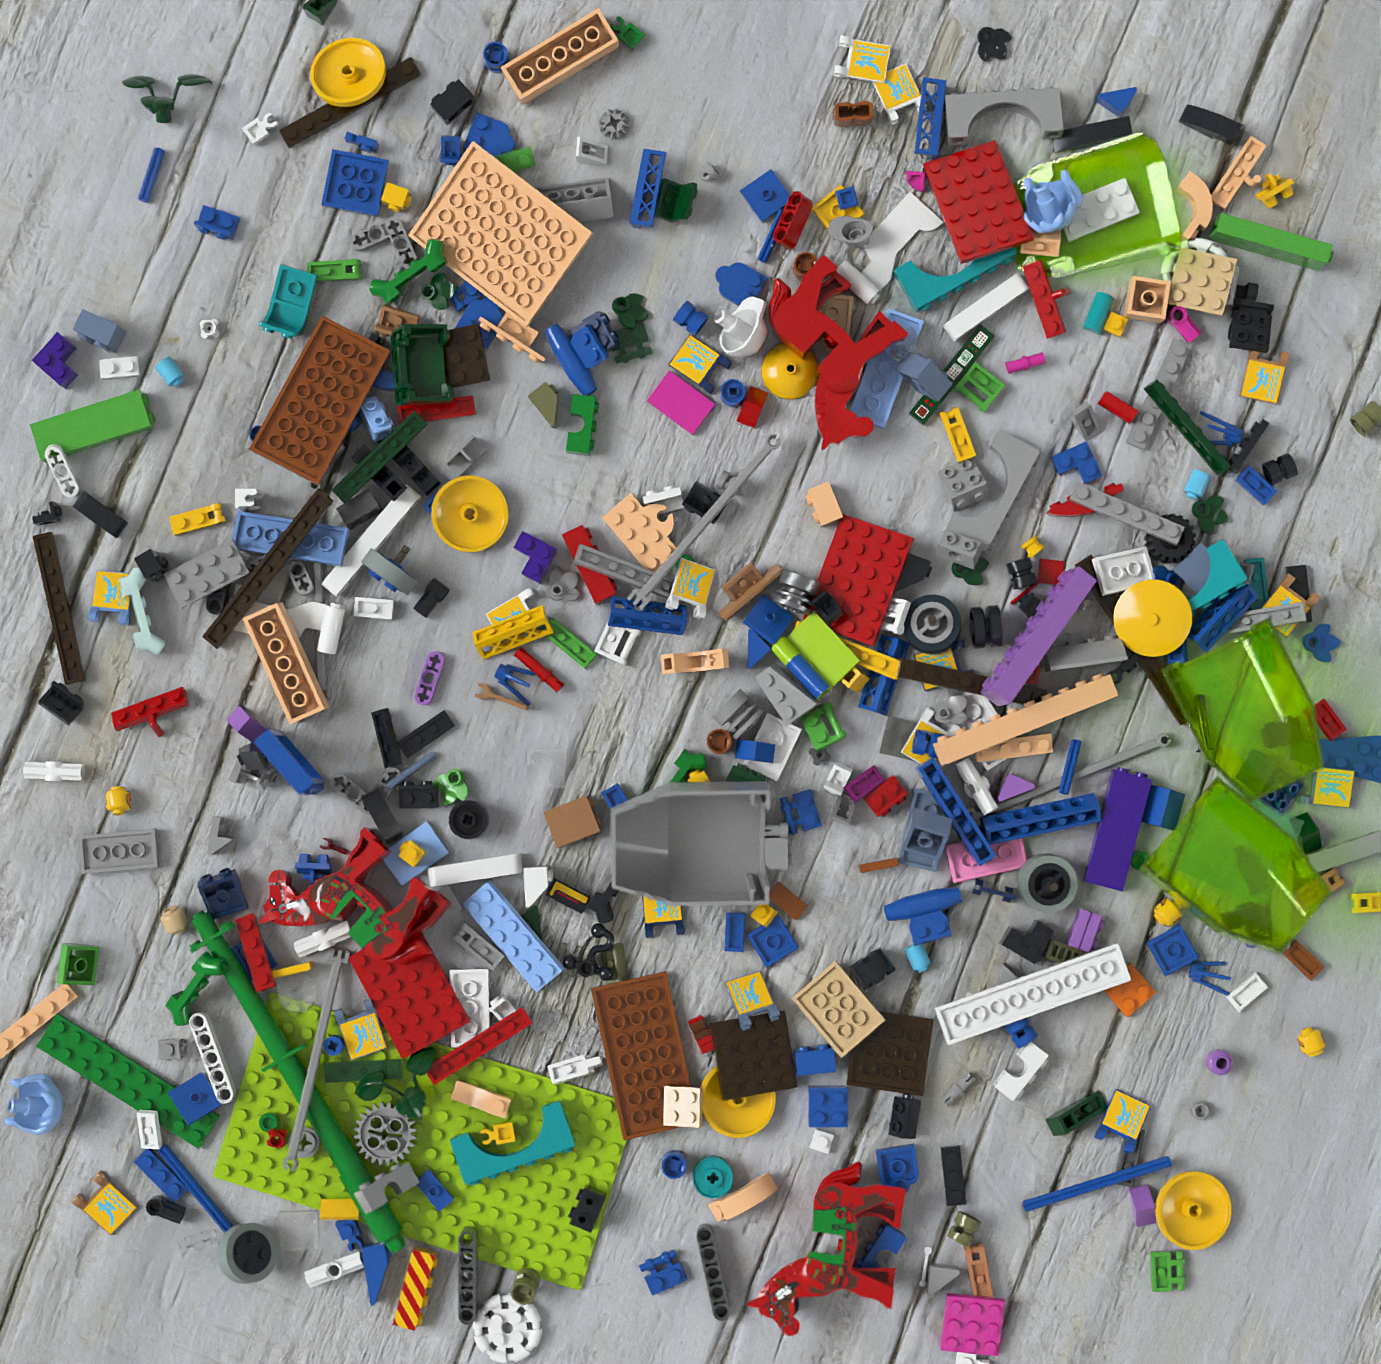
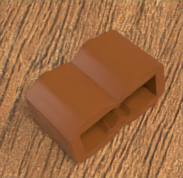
M861 101L855 104L848 102L836 104L833 111L834 125L848 127L852 124L857 126L871 124L874 117L873 103Z

